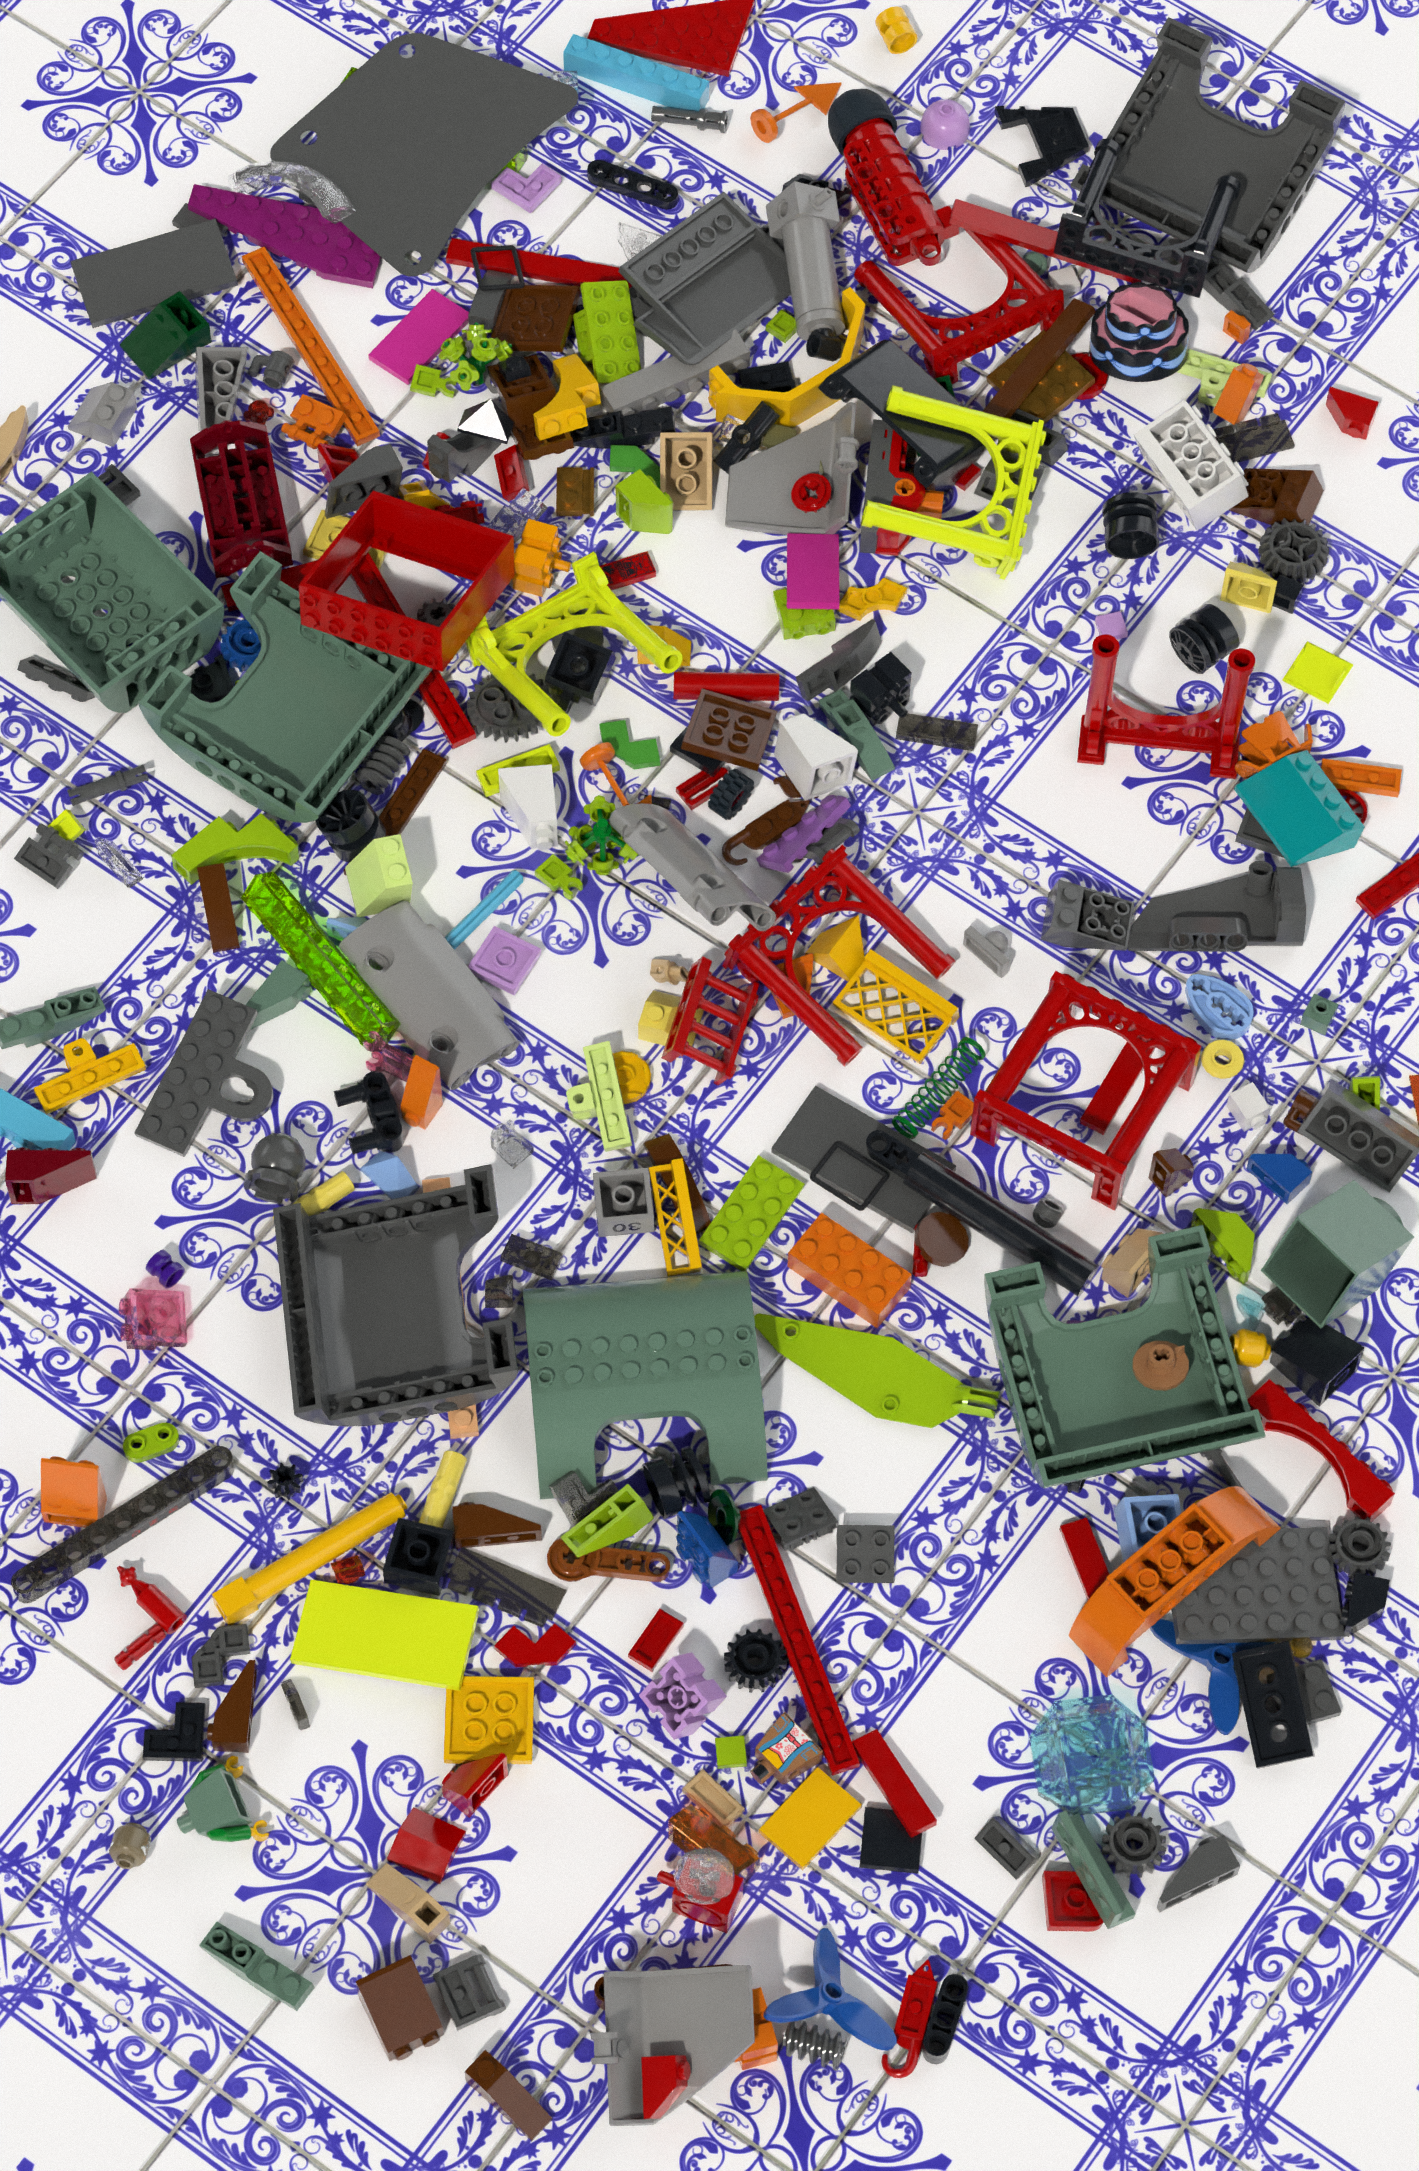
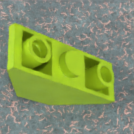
M1202 1208L1194 1210L1191 1226L1203 1225L1211 1252L1226 1263L1228 1272L1234 1278H1238L1243 1284L1246 1283L1251 1270L1255 1236L1253 1231L1237 1213Z

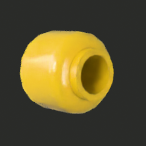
M1241 1328L1236 1333L1231 1334L1229 1339L1238 1365L1257 1368L1264 1360L1267 1361L1269 1359L1271 1345L1267 1344L1266 1335L1262 1332Z

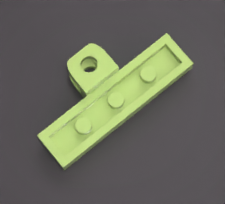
M1188 349L1187 360L1177 373L1201 379L1198 401L1215 407L1233 368L1241 364ZM1258 370L1259 373L1264 375V378L1255 396L1264 398L1271 382L1272 374ZM1213 394L1215 398L1210 399L1206 395Z
M606 1041L583 1047L590 1083L577 1085L567 1090L566 1095L569 1109L576 1120L598 1118L605 1152L632 1146L611 1043Z

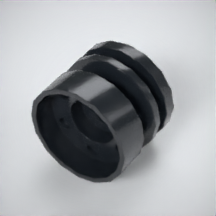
M1126 492L1109 498L1103 504L1105 549L1109 554L1122 559H1137L1148 556L1159 547L1157 504L1152 497L1138 492Z
M1212 604L1203 605L1190 616V619H1184L1169 631L1171 646L1176 655L1191 671L1197 674L1205 673L1219 659H1224L1239 647V637L1233 623L1223 611Z
M690 1446L681 1448V1457L676 1451L670 1453V1467L662 1457L642 1464L647 1487L663 1519L683 1511L682 1498L685 1499L691 1508L697 1507V1498L702 1504L710 1501L708 1479L705 1470Z

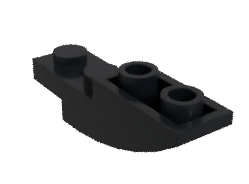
M670 406L622 417L619 411L587 418L588 426L570 431L574 446L611 449V445L644 446L653 444V438L660 437V433H674L676 429L674 412Z

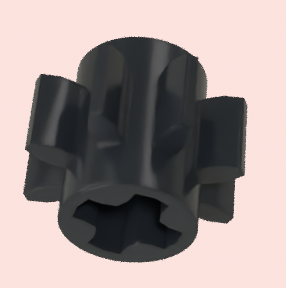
M280 1463V1467L276 1470L270 1469V1476L273 1480L267 1481L268 1489L275 1488V1498L281 1495L290 1500L291 1495L295 1492L301 1493V1488L297 1483L303 1481L302 1474H295L296 1466L294 1464L288 1467Z

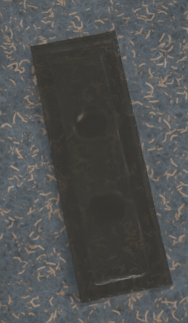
M907 713L905 717H899L896 739L974 751L978 724Z

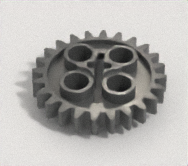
M534 673L529 675L528 677L552 699V695L549 693V686L544 685L543 679L536 680ZM492 674L491 680L482 678L483 685L475 684V692H469L470 699L467 700L468 718H470L471 726H476L477 733L484 731L485 738L493 734L494 741L504 737V741L507 743L509 738L513 737L518 742L520 735L528 739V732L531 731L537 734V726L543 727L542 723ZM503 692L507 696V701H505ZM512 710H515L516 718H518V720H516L513 716Z

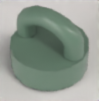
M1030 251L1023 256L1026 263L1039 276L1047 269V260L1043 254Z

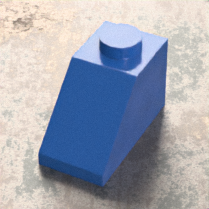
M1252 1154L1249 1157L1246 1168L1286 1204L1290 1203L1310 1184L1312 1176L1309 1165L1304 1160L1297 1159L1293 1154Z

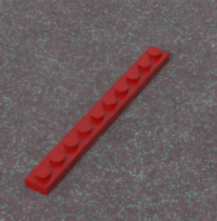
M367 553L350 574L363 599L368 604L406 616L370 554ZM433 669L417 690L451 748L455 749L475 740L476 733L440 672Z
M762 1505L740 1511L741 1520L738 1524V1530L782 1646L786 1650L788 1662L823 1750L830 1773L834 1776L858 1768L860 1762Z

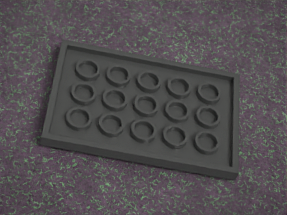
M1327 1527L1281 1528L1260 1547L1253 1540L1171 1609L1176 1644L1342 1640L1345 1634L1343 1625H1339L1342 1615L1334 1566L1331 1560L1332 1553L1328 1550L1330 1541Z

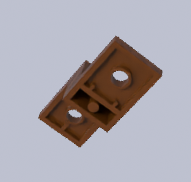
M536 354L523 357L530 366L531 376L507 382L499 372L498 364L487 366L489 377L501 398L503 412L514 422L511 436L524 461L537 460L545 455L560 454L574 448L573 439L569 432L541 441L536 436L533 414L545 407L556 396L555 387Z

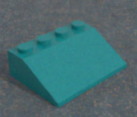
M1308 750L1283 757L1237 784L1234 788L1235 792L1291 867L1355 848L1365 828Z

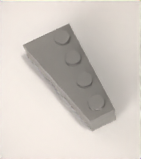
M196 347L195 374L198 432L214 424H220L225 420H233L246 368L248 347Z

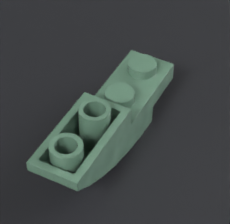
M840 689L818 700L819 707L843 739L858 750L856 761L871 781L895 770V766L881 740L853 699L849 700L843 690Z
M90 987L46 1000L41 1008L0 1019L1 1049L23 1043L26 1048L65 1034L103 1013L106 1008L96 987Z
M219 1922L214 1924L199 1944L200 1948L238 1977L277 2002L279 2000L295 2011L299 2010L315 1988L312 1982L266 1955L262 1948Z

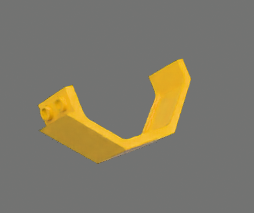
M849 287L842 291L841 305L844 323L849 332L840 360L788 392H774L739 388L718 365L710 369L708 401L712 408L716 410V422L741 425L763 401L780 415L774 424L794 428L841 400L827 397L818 387L830 374L858 356L864 334L865 303L854 290Z

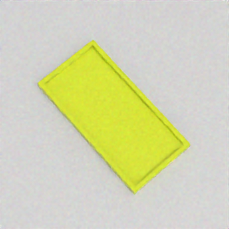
M310 1580L290 1661L296 1665L460 1691L480 1610L476 1605Z

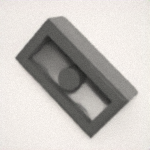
M1000 1816L993 1817L974 1838L1016 1880L1041 1857Z

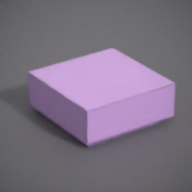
M1121 611L1095 617V624L1099 635L1108 634L1114 636L1117 640L1127 638L1128 631Z

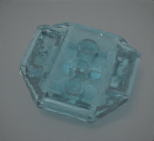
M1113 1694L1054 1701L1029 1737L1038 1796L1046 1801H1050L1059 1809L1066 1810L1071 1816L1077 1813L1087 1815L1129 1810L1154 1782L1155 1776L1146 1724ZM1096 1749L1099 1751L1100 1756L1090 1757L1087 1755L1086 1750Z

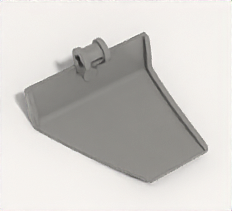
M849 402L829 420L763 452L731 465L728 477L725 526L740 530L787 535V533L835 534L848 522L851 473L858 467L856 451L859 448V441L854 439L856 403ZM821 460L824 477L832 487V499L828 500L826 508L818 509L817 513L813 511L805 513L794 505L791 499V491L795 482L802 476L811 473L819 474ZM806 489L809 497L818 498L816 491L813 492Z
M750 1965L604 1972L606 2032L590 2033L591 2040H594V2058H591V2064H607L610 2126H646L656 2124L710 2083L755 2042L752 1968ZM686 2055L690 2065V2078L687 2080V2088L661 2119H644L641 2057Z

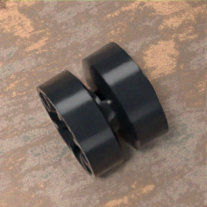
M357 790L338 792L321 816L316 819L317 827L328 841L336 856L345 862H351L374 839L386 837L385 826L374 812L365 795Z

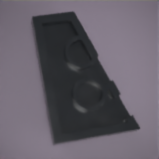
M222 654L215 657V662L206 667L201 665L194 669V674L189 676L192 678L191 694L202 701L209 703L221 701L234 687Z

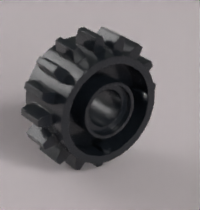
M747 1629L745 1635H735V1643L728 1642L727 1649L730 1652L724 1653V1661H727L724 1664L725 1672H731L729 1681L733 1682L736 1680L738 1689L748 1688L749 1693H752L754 1689H759L762 1693L767 1686L775 1687L776 1678L783 1679V1672L781 1670L787 1668V1661L783 1660L786 1658V1650H780L782 1642L781 1640L774 1641L773 1633L770 1632L766 1635L762 1633L761 1629H758L757 1632H751ZM759 1657L763 1662L759 1665H752L748 1662V1659Z

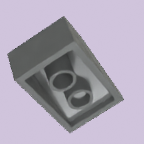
M391 444L375 446L370 450H366L329 483L325 508L326 519L357 511L373 490L398 498L403 467Z

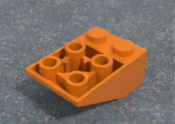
M52 1456L50 1459L41 1458V1513L44 1522L101 1530L107 1495L99 1465H95L87 1460H80L78 1463L70 1462L57 1456Z

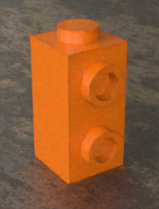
M1242 363L1233 368L1213 413L1233 425L1244 420L1264 375L1259 373L1258 369L1251 364Z

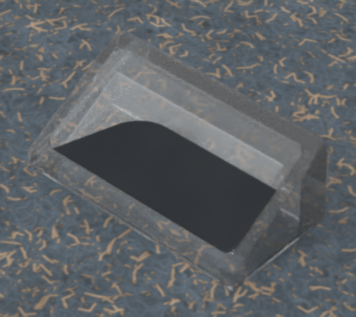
M101 837L95 839L97 854L127 888L130 889L144 879L141 872L113 841Z

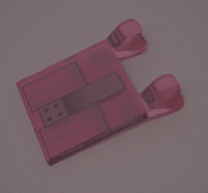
M370 1031L369 1037L376 1041L368 1043L364 1040L363 1046L367 1051L372 1052V1058L377 1059L378 1062L370 1063L366 1061V1068L369 1071L386 1072L407 1082L414 1056L385 1043L378 1032Z

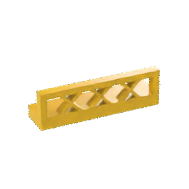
M683 1158L671 1160V1164L649 1167L667 1277L701 1272L702 1264ZM671 1171L673 1182L667 1190L657 1183L655 1173ZM673 1187L675 1189V1195L670 1193ZM658 1190H660L661 1192L664 1193V1195L661 1197V1199H660V1197H659V1191H658ZM666 1196L677 1202L678 1209L672 1217L662 1211L661 1203ZM678 1213H679L680 1223L675 1220V1218H676V1216L678 1215ZM663 1217L669 1220L666 1226L664 1225ZM671 1223L682 1229L683 1236L677 1244L666 1236V1230ZM683 1240H684L685 1250L680 1247V1245H681V1243L683 1242ZM668 1244L673 1247L671 1253H669ZM676 1250L687 1257L688 1267L672 1269L671 1257Z

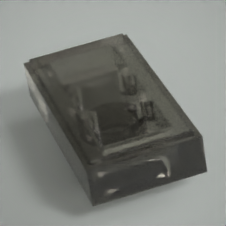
M511 1234L500 1260L552 1281L563 1258V1253Z

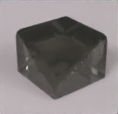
M505 1275L485 1281V1308H513V1275Z

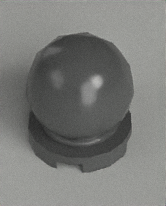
M272 1133L262 1138L255 1145L251 1153L252 1170L246 1173L244 1189L254 1190V1197L267 1202L281 1204L282 1199L289 1198L291 1202H294L298 1198L300 1184L297 1180L301 1177L306 1164L305 1152L298 1140L286 1133Z

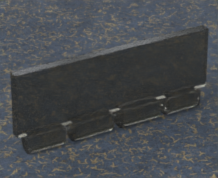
M1278 413L1260 417L1259 422L1261 426L1258 425L1256 419H1251L1235 424L1237 432L1234 431L1232 425L1213 430L1217 436L1215 438L1218 443H1223L1228 449L1232 462L1238 463L1293 449L1295 444L1285 420L1280 421Z
M461 1547L447 1575V1578L451 1579L448 1589L467 1596L470 1589L474 1588L471 1596L472 1599L493 1607L498 1598L500 1599L498 1610L520 1618L523 1609L527 1610L524 1620L542 1628L547 1619L553 1621L567 1593L566 1589L464 1547Z

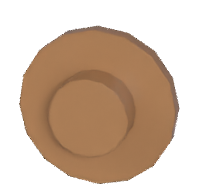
M1153 1341L1144 1344L1136 1351L1133 1357V1373L1136 1379L1145 1387L1153 1390L1166 1391L1179 1386L1184 1382L1189 1372V1360L1184 1352L1185 1346H1177L1168 1341Z

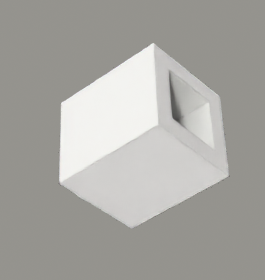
M1253 1082L1229 1094L1227 1108L1244 1132L1251 1128L1258 1129L1267 1122L1270 1107Z

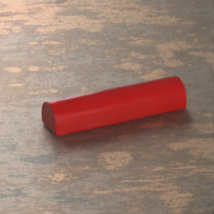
M674 671L673 699L698 700L701 689H705L743 701H779V673Z

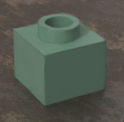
M1313 994L1303 1013L1300 1025L1325 1036L1336 1016L1339 1004Z

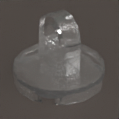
M711 1848L694 1849L685 1853L678 1860L674 1873L677 1889L685 1894V1898L698 1904H715L721 1898L727 1897L731 1893L735 1879L734 1868L728 1858Z

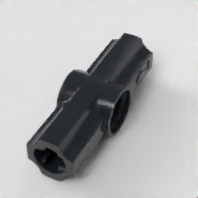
M761 401L747 420L734 428L731 439L713 460L715 464L729 474V467L743 461L750 452H754L760 447L763 436L780 415L765 402ZM750 433L749 441L743 444L744 436Z

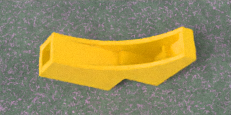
M576 353L552 360L555 381L560 388L550 403L533 414L536 436L540 441L588 426L586 408L601 404L598 382Z

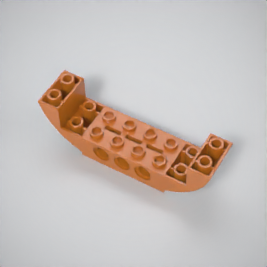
M1239 1486L1221 1489L1196 1504L1193 1503L1106 1577L1104 1583L1094 1592L1076 1617L1068 1636L1107 1678L1128 1660L1126 1648L1248 1543L1253 1540L1260 1547L1278 1532L1281 1527Z

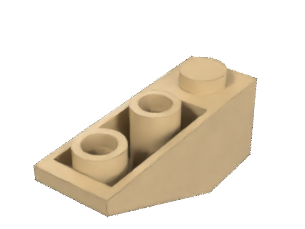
M388 1863L366 1883V1886L429 1945L451 1924L449 1912L426 1891Z

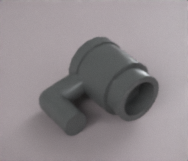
M279 350L271 352L270 356L256 355L248 370V374L251 377H257L261 366H266L263 377L264 384L273 389H280L283 383L286 382L295 361L292 356Z

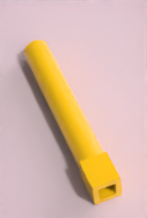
M392 1492L386 1494L248 1578L243 1579L241 1576L214 1592L212 1598L215 1607L228 1626L234 1625L259 1610L258 1605L396 1523L398 1518H404L406 1516L404 1510L407 1509L405 1501L400 1494L396 1496Z

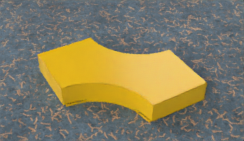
M882 578L878 584L869 588L850 586L839 602V609L837 611L858 621H861L868 613L876 610L896 612L907 594V587L887 578Z

